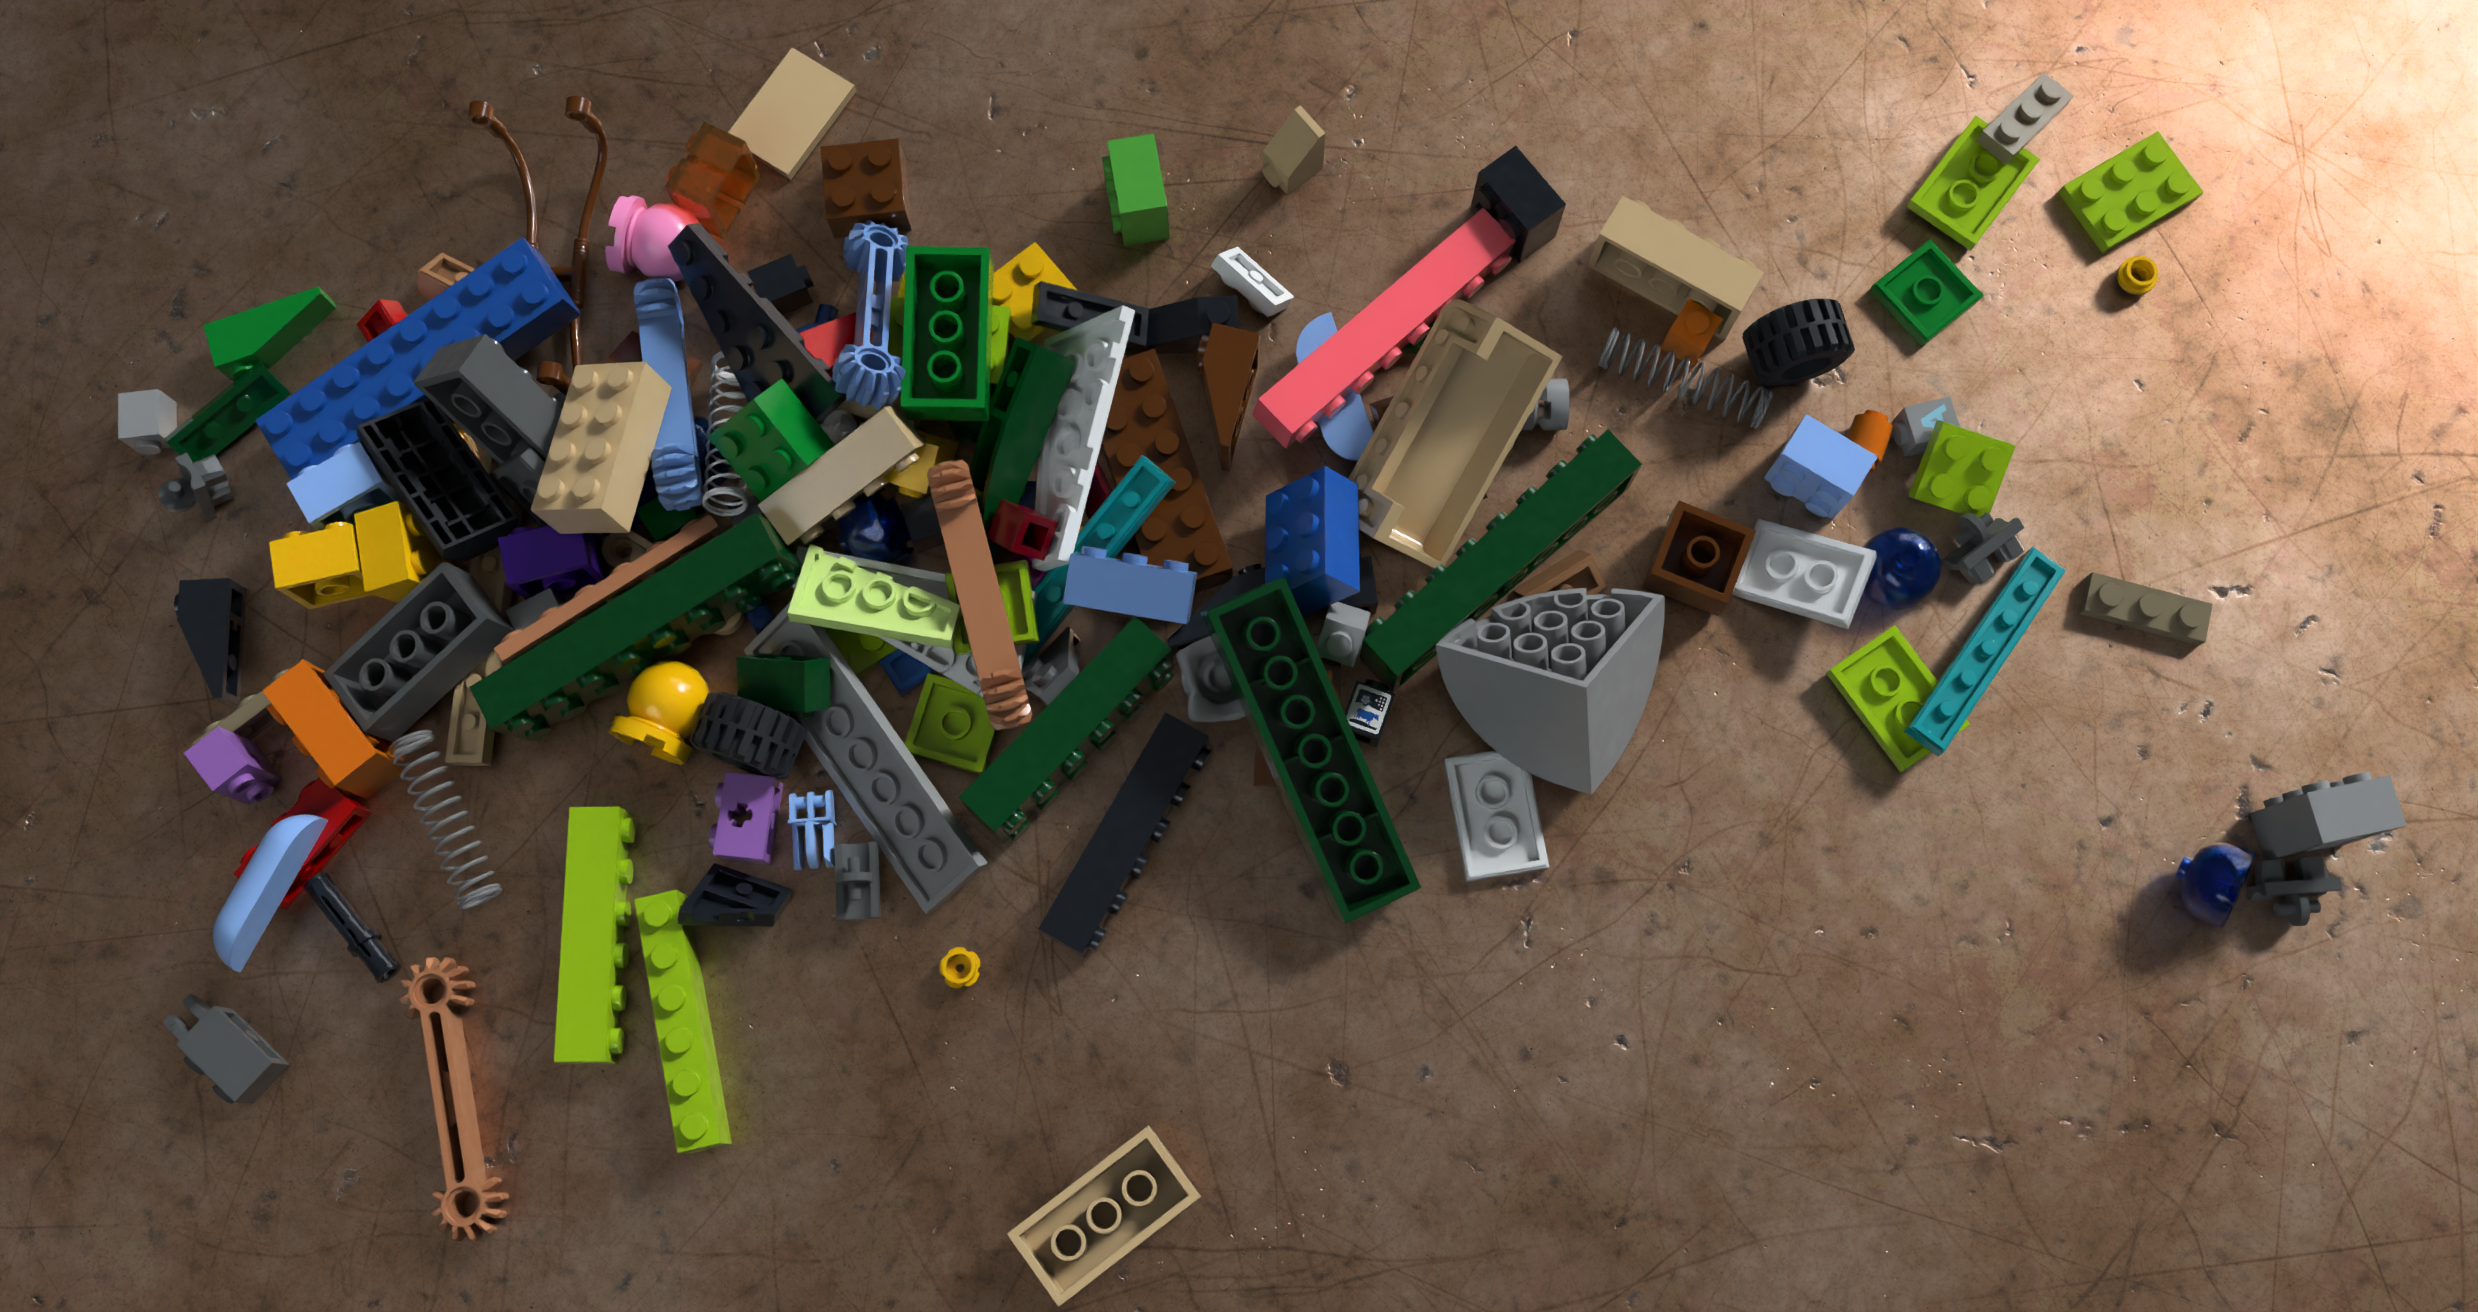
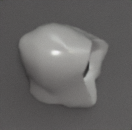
M1211 636L1196 641L1176 653L1181 668L1182 685L1189 696L1188 717L1191 721L1215 723L1218 721L1237 720L1246 716Z

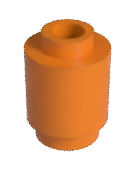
M1866 410L1864 414L1855 415L1847 435L1849 440L1878 456L1868 473L1873 472L1875 466L1881 464L1894 429L1893 425L1888 422V417L1885 414L1874 410Z

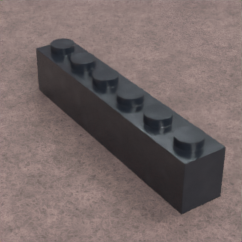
M1165 712L1038 928L1042 934L1084 958L1089 950L1094 953L1098 951L1108 933L1103 928L1110 914L1118 916L1129 897V894L1124 892L1132 877L1137 880L1141 877L1149 863L1150 858L1145 856L1150 845L1153 841L1159 844L1171 824L1166 818L1172 807L1175 805L1180 808L1186 800L1192 787L1186 784L1194 770L1201 772L1212 753L1207 748L1209 745L1208 735Z

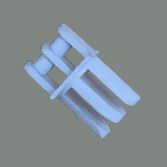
M826 790L825 795L816 796L814 792H808L807 796L797 797L796 793L789 794L790 820H788V824L792 826L794 871L803 870L805 866L803 831H805L806 856L809 868L818 869L821 867V830H823L825 865L827 868L835 867L834 826H837V823L835 822L833 791ZM826 807V817H817L816 808ZM798 809H807L808 818L799 819Z

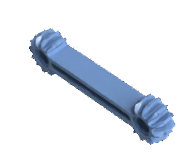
M867 220L865 224L855 223L843 245L844 251L842 256L846 259L845 266L859 273L854 345L846 344L840 352L838 359L835 360L832 369V380L836 383L835 391L846 394L847 402L856 401L860 403L862 408L866 405H871L875 409L880 410L883 404L892 405L894 400L898 398L901 391V382L906 373V370L901 367L902 359L891 356L888 353L892 281H899L901 275L906 270V248L909 245L908 238L898 234V228L886 227L884 222L880 225L875 224L871 220ZM874 281L876 282V295L873 294ZM870 329H873L872 344L870 343Z
M648 278L645 281L638 282L633 290L635 312L639 325L642 362L645 361L672 387L656 444L651 453V466L656 491L662 506L667 511L676 509L677 511H682L701 505L702 497L704 496L685 348L683 311L677 288L670 278Z

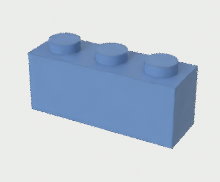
M1082 546L1081 553L1074 552L1070 554L1063 604L1187 624L1190 621L1197 572L1188 571V563L1164 560L1163 567L1147 564V556L1123 553L1122 560L1106 557V549Z

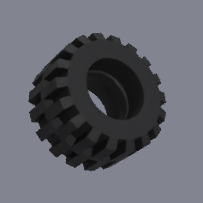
M1809 299L1780 307L1757 319L1742 333V339L1756 382L1763 386H1786L1813 379L1835 369L1855 351L1841 305L1837 300Z
M717 692L708 693L689 742L701 753L756 775L772 776L776 779H788L807 731L798 721L777 710L739 696Z

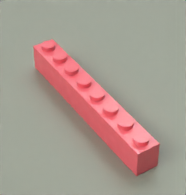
M1482 208L1258 398L1252 415L1285 449L1296 440L1300 444L1303 443L1318 428L1315 424L1324 415L1329 419L1332 418L1346 404L1344 399L1353 390L1359 394L1366 389L1375 377L1372 374L1381 366L1385 370L1389 369L1403 354L1401 349L1409 342L1413 346L1418 344L1430 331L1428 326L1437 319L1446 304L1452 300L1460 299L1463 295L1469 299L1485 283L1483 278L1490 272L1494 275L1500 273L1512 259L1508 254L1516 240L1511 239L1501 225Z

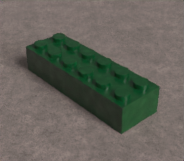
M1135 616L959 796L967 810L1003 844L1010 838L1013 841L1020 838L1031 825L1028 819L1039 808L1045 811L1055 802L1060 795L1057 789L1068 778L1074 781L1084 772L1089 764L1086 759L1096 749L1101 752L1112 743L1117 736L1114 730L1125 719L1131 722L1140 714L1146 705L1143 700L1153 690L1158 693L1169 684L1174 677V674L1171 672L1174 669L1172 649Z

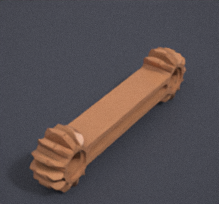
M963 460L941 462L939 465L929 468L927 477L991 726L997 731L1015 729L1022 724L1030 722L1032 711L968 464Z
M428 957L425 961V967L417 964L410 966L414 979H403L400 981L403 987L409 988V993L402 995L398 1000L401 1004L410 1005L405 1013L408 1019L415 1020L421 1017L447 1191H434L432 1194L433 1198L441 1201V1207L432 1209L430 1214L432 1216L444 1217L439 1223L437 1230L440 1232L452 1230L451 1239L453 1241H462L467 1236L470 1242H477L481 1240L483 1231L487 1234H493L497 1231L493 1218H505L508 1215L507 1211L498 1208L499 1202L508 1200L509 1195L508 1193H496V1190L502 1183L500 1177H492L487 1180L460 1011L462 1005L471 1007L475 1004L474 1000L465 996L466 992L472 991L476 985L472 981H464L469 973V969L465 966L456 967L455 959L445 957L440 962L438 958ZM441 982L444 986V995L440 1001L433 1003L431 999L432 988ZM469 1193H472L477 1199V1208L471 1216H468L463 1209V1201Z

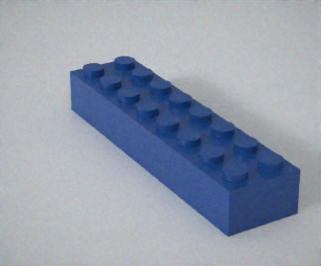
M522 237L257 418L255 422L287 474L293 480L304 468L319 465L333 457L339 448L359 442L360 439L357 436L358 425L428 398L413 382L439 347L486 334L489 338L500 343L505 350V354L515 361L582 314L543 255Z

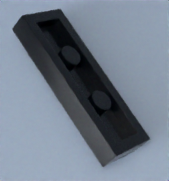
M1040 281L1034 285L1031 324L1063 332L1124 305L1135 310L1126 347L1140 350L1147 343L1149 308Z

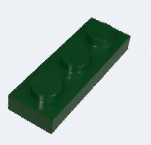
M259 361L165 437V442L178 455L188 453L193 463L211 455H216L251 427L257 418L271 410L291 393Z

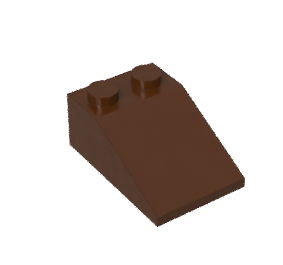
M1213 323L1210 335H1202L1197 353V358L1200 359L1198 372L1203 373L1204 391L1221 470L1229 472L1260 364V334Z

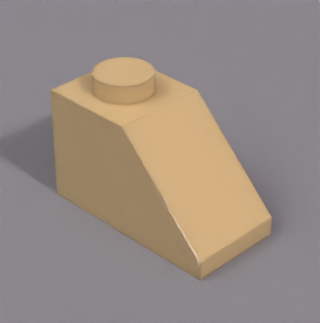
M1301 105L1294 109L1263 150L1262 172L1265 178L1273 187L1279 185L1287 195L1323 169L1326 133Z

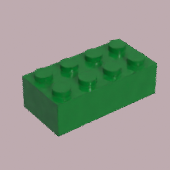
M907 246L902 355V368L906 370V373L901 382V408L908 420L989 421L994 263L990 248Z

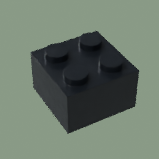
M1514 146L1478 172L1471 202L1473 215L1484 208L1501 225L1508 236L1516 240L1508 255L1512 254L1518 263L1556 237L1566 203L1517 146Z

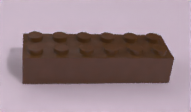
M1155 348L1123 358L1101 443L1115 487H1117L1142 455L1151 460L1176 482L1132 536L1138 554L1147 556V564L1163 567L1164 560L1188 563V571L1197 572L1194 593L1227 583L1233 577L1232 565Z

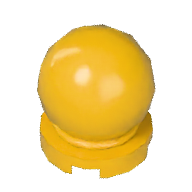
M659 661L644 669L631 683L627 697L630 715L626 717L615 716L609 733L630 746H633L635 740L654 747L651 753L652 756L678 765L685 764L692 753V748L685 744V739L691 736L708 693H710L706 681L696 669L678 661Z

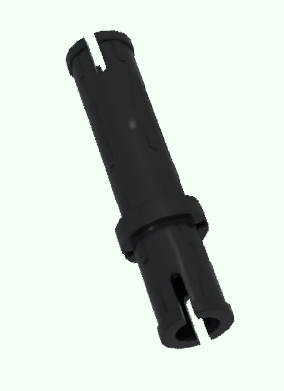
M327 872L316 874L304 884V891L311 896L327 919L349 944L347 947L348 952L353 957L361 959L375 977L377 983H383L391 979L400 971V963L393 958L380 941L382 935L377 929H370L353 905L330 879Z

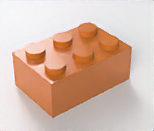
M302 659L262 690L271 702L267 709L281 725L285 726L288 724L295 734L291 738L293 744L306 757L312 756L319 765L315 771L328 787L333 789L337 786L348 796L353 793L368 800L400 775L406 766L394 764L396 756L390 754L388 750L390 745L385 739L363 731L322 674L325 671Z

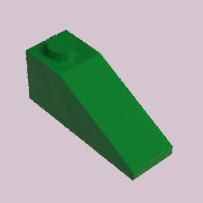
M318 286L204 324L203 327L214 367L231 381L237 380L259 361L270 369L336 309L335 302Z

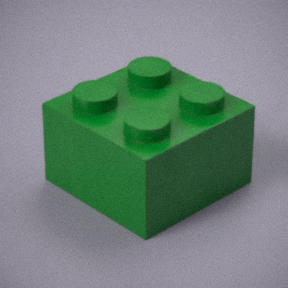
M780 379L750 401L708 436L710 441L760 502L835 445L783 379Z

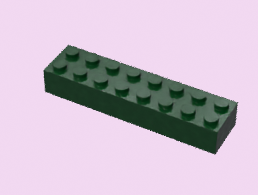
M1609 429L1598 438L1594 434L1586 438L1575 450L1578 454L1568 464L1565 460L1557 463L1547 473L1546 477L1548 480L1539 489L1534 485L1528 488L1516 500L1518 506L1509 515L1504 511L1499 513L1486 526L1488 532L1481 539L1476 541L1472 537L1456 551L1455 555L1457 558L1448 567L1443 563L1437 566L1425 578L1427 584L1417 594L1410 590L1396 602L1394 607L1397 610L1388 619L1384 620L1380 616L1367 627L1359 659L1381 683L1389 687L1391 693H1394L1437 655L1436 644L1449 632L1470 618L1477 621L1629 489L1642 464Z
M755 513L469 688L491 730L526 741L540 739L551 731L550 726L562 719L568 720L582 714L586 710L585 705L597 698H606L615 694L621 689V683L633 676L637 677L644 669L652 666L667 655L674 656L686 651L691 646V641L702 634H712L719 631L726 625L728 618L738 612H749L761 604V598L773 591L780 592L794 585L797 581L796 577L800 575L802 564L791 544L787 545L770 521Z
M1285 577L1271 580L1200 612L1335 918L1347 924L1420 889V883Z

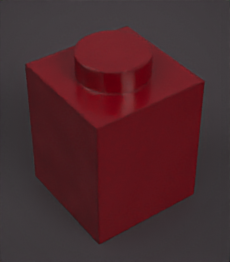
M1000 499L986 537L1012 552L1044 561L1058 522L1031 508Z

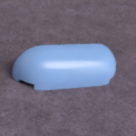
M1331 312L1313 319L1302 330L1296 346L1298 364L1337 332ZM1353 390L1344 398L1346 404L1336 415L1330 419L1324 415L1318 423L1326 443L1333 452L1346 460L1358 462L1373 435V431L1361 396Z
M295 815L279 821L267 831L220 910L213 926L212 934L215 950L219 958L229 968L237 972L242 971L329 820L314 815Z

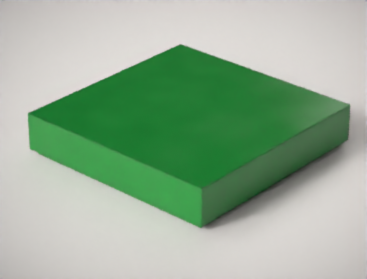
M1931 239L1874 283L1869 290L1922 347L1978 303L1984 296Z

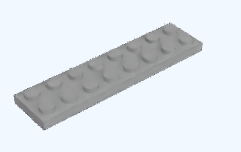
M789 603L744 649L746 655L772 653L830 658L831 707L814 711V717L795 720L806 729L807 732L804 739L868 832L878 843V846L924 913H931L938 909L988 863L823 627L789 621L787 614L790 606Z

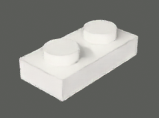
M1239 247L1218 254L1211 265L1221 275V279L1225 284L1237 289L1249 300V304L1253 309L1265 314L1267 317L1287 309L1294 298L1291 293Z

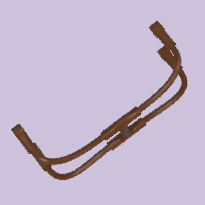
M570 96L566 100L565 116L571 120L579 121L590 133L595 134L598 143V155L581 217L578 238L574 240L572 265L550 268L560 282H570L569 296L580 311L584 306L590 248L588 234L605 173L608 142L602 128V122L591 111V101L581 96ZM472 101L469 104V122L483 126L495 138H500L516 164L526 203V241L536 250H539V244L536 242V202L531 177L524 158L512 137L507 133L505 125L494 115V106L484 101ZM580 316L570 322L573 373L576 365H583ZM550 361L538 363L537 382L552 385L561 393L567 395L571 379L563 374V366Z

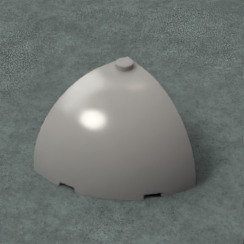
M1576 588L1534 594L1491 608L1492 615L1478 622L1470 618L1449 632L1436 644L1442 678L1452 700L1464 719L1496 752L1514 765L1541 779L1592 795L1622 756L1645 709L1655 678L1661 650L1665 598L1658 594L1612 588L1611 595H1587L1586 588Z

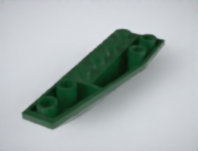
M1020 337L1015 339L990 401L989 421H983L970 467V475L986 536L1000 499L1018 504L1023 498L1026 483L1034 464L1040 457L1041 446L1050 425L1055 420L1057 407L1065 388L1070 383L1072 370L1076 363L1075 360ZM987 538L993 564L995 565V559L1001 545Z

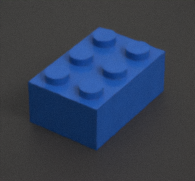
M1326 466L1266 495L1265 583L1276 578L1285 577L1302 617L1360 592L1358 484Z

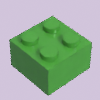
M1154 133L1107 141L1109 156L1101 158L1114 233L1122 232L1124 246L1170 239L1167 201Z

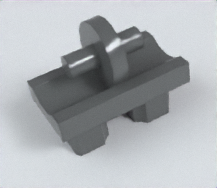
M188 453L175 457L182 478L169 479L162 484L158 492L161 505L170 512L182 513L190 510L197 503L205 522L217 518L213 506L233 499V495L226 482L228 480L216 456L211 455L194 463Z
M1967 512L1958 519L1961 532L1954 536L1955 541L1961 546L1942 561L1948 570H1960L1970 584H1982L1995 573L1986 558L1992 552H1994L1999 562H2009L2025 551L2017 535L2018 532L2024 529V526L2019 518H2013L2010 522H2006L2001 518H1996L1993 521V518L1988 513H1984L1978 518L1976 515Z
M875 841L859 844H834L837 920L849 921L881 918L878 843Z
M2323 856L2293 860L2297 877L2295 881H2287L2283 859L2264 860L2254 863L2256 885L2246 888L2248 900L2284 898V902L2274 904V913L2277 916L2286 915L2292 926H2305L2310 919V913L2320 912V902L2318 900L2308 901L2307 896L2325 895L2330 891L2342 890L2340 877L2329 878Z

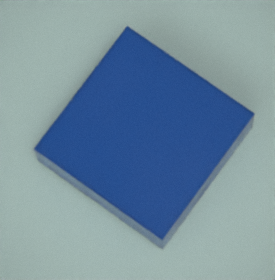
M900 649L879 660L880 665L901 697L925 683L928 673L936 675L931 667Z

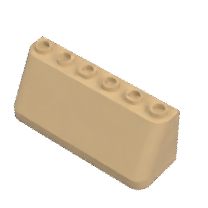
M1455 299L1446 304L1438 315L1348 478L1358 484L1359 529L1373 539L1433 568L1442 563L1445 565L1453 554L1454 548L1467 525L1472 520L1476 509L1493 483L1494 477L1507 454L1512 449L1516 438L1533 412L1538 399L1552 378L1563 356L1497 316L1463 300Z

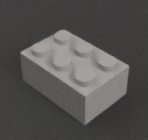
M2363 772L2342 778L2343 780L2332 783L2326 780L2302 786V789L2286 792L2282 796L2264 800V809L2250 813L2264 860H2275L2342 846L2407 826L2390 775L2372 779L2370 772Z

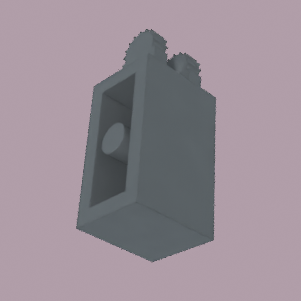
M189 994L183 1000L186 1008L199 1019L192 1028L187 1025L184 1019L170 1014L163 1021L165 1026L180 1040L176 1045L186 1054L183 1059L184 1062L200 1075L206 1074L215 1083L212 1087L214 1092L230 1104L234 1102L253 1104L290 1066L233 1009L219 1006L211 1008L202 999L193 994Z

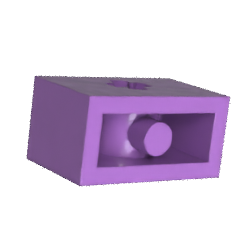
M219 726L184 752V755L213 792L247 805L267 798L273 792V786L283 779L255 742Z
M725 772L724 783L718 784L715 797L716 807L720 808L718 823L712 825L709 835V846L713 849L714 856L723 861L772 864L783 790L782 782L772 776ZM746 811L752 815V819L745 820L743 825L739 824L737 818L745 816Z

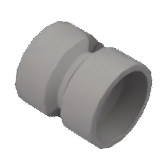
M1566 378L1550 379L1538 399L1544 401V407L1538 408L1537 401L1533 412L1528 417L1522 430H1533L1536 424H1539L1543 430L1567 429L1570 401L1568 381Z

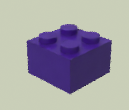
M548 525L536 529L534 527H520L510 532L511 535L498 538L506 583L525 600L549 588L562 598L573 596L581 588L587 585H596L609 577L608 565L602 555L603 542L595 533L560 534Z

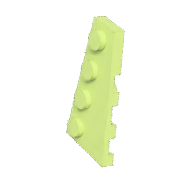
M810 544L787 614L791 622L952 649L962 611L957 603L915 586L908 588L893 581L891 576L879 571L874 574L857 567L856 562L842 556L839 559L825 554L823 548Z

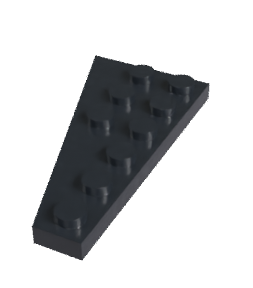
M700 223L686 225L668 245V248L692 296L705 317L710 331L719 344L729 367L733 371L747 402L749 403L780 379H783L817 423L820 424L846 400V394L835 391L836 383L828 375L829 366L821 358L814 359L805 349L803 337L767 297L759 298L751 289L753 282L745 273H737L729 264L728 254Z

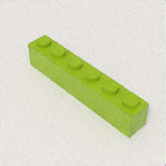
M620 806L569 807L554 1062L617 1064V1055L621 1054L624 1048V1031L622 1028H619L620 1011H624L627 1001L626 987L621 985L622 968H626L629 961L628 944L624 943V928L629 926L631 921V905L629 901H626L627 884H631L633 880V862L631 859H628L629 843H633L635 840L636 825L634 818H631V813Z
M672 890L637 898L634 901L677 1153L691 1154L730 1145L732 1142L694 925L678 924L679 910L689 896L678 890Z

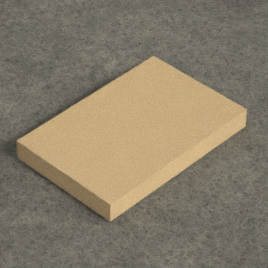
M791 48L725 137L730 144L791 180L857 92L855 85L796 49Z

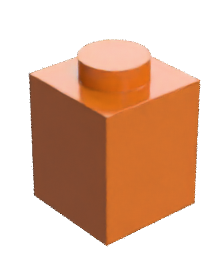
M1688 299L1669 329L1660 348L1668 353L1674 350L1675 357L1680 360L1689 356L1690 366L1695 367L1714 337L1723 318Z

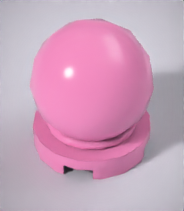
M620 196L613 207L608 226L616 227L614 246L606 245L605 247L606 263L609 270L630 275L638 267L644 275L651 278H670L672 281L684 279L668 245L686 225L699 223L692 212L674 204H655L647 208L645 200L639 196Z

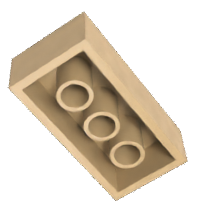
M1623 195L1600 231L1587 265L1676 315H1679L1688 299L1723 318L1714 335L1725 341L1764 274L1750 260L1729 254L1722 250L1720 245L1712 239L1700 238L1687 231L1679 221L1671 218L1665 219L1652 212L1644 202L1636 199L1630 200Z
M645 361L576 365L531 507L533 513L560 534L630 532L651 461V453L656 444L672 389Z
M1148 1125L1008 1232L1007 1235L1059 1307L1202 1196L1153 1129Z

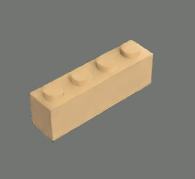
M897 405L884 407L758 504V507L787 545L800 540L806 545L825 531L821 524L833 516L838 521L856 508L853 500L863 492L869 497L888 483L884 476L896 468L901 473L917 462L920 458L916 452L926 444Z

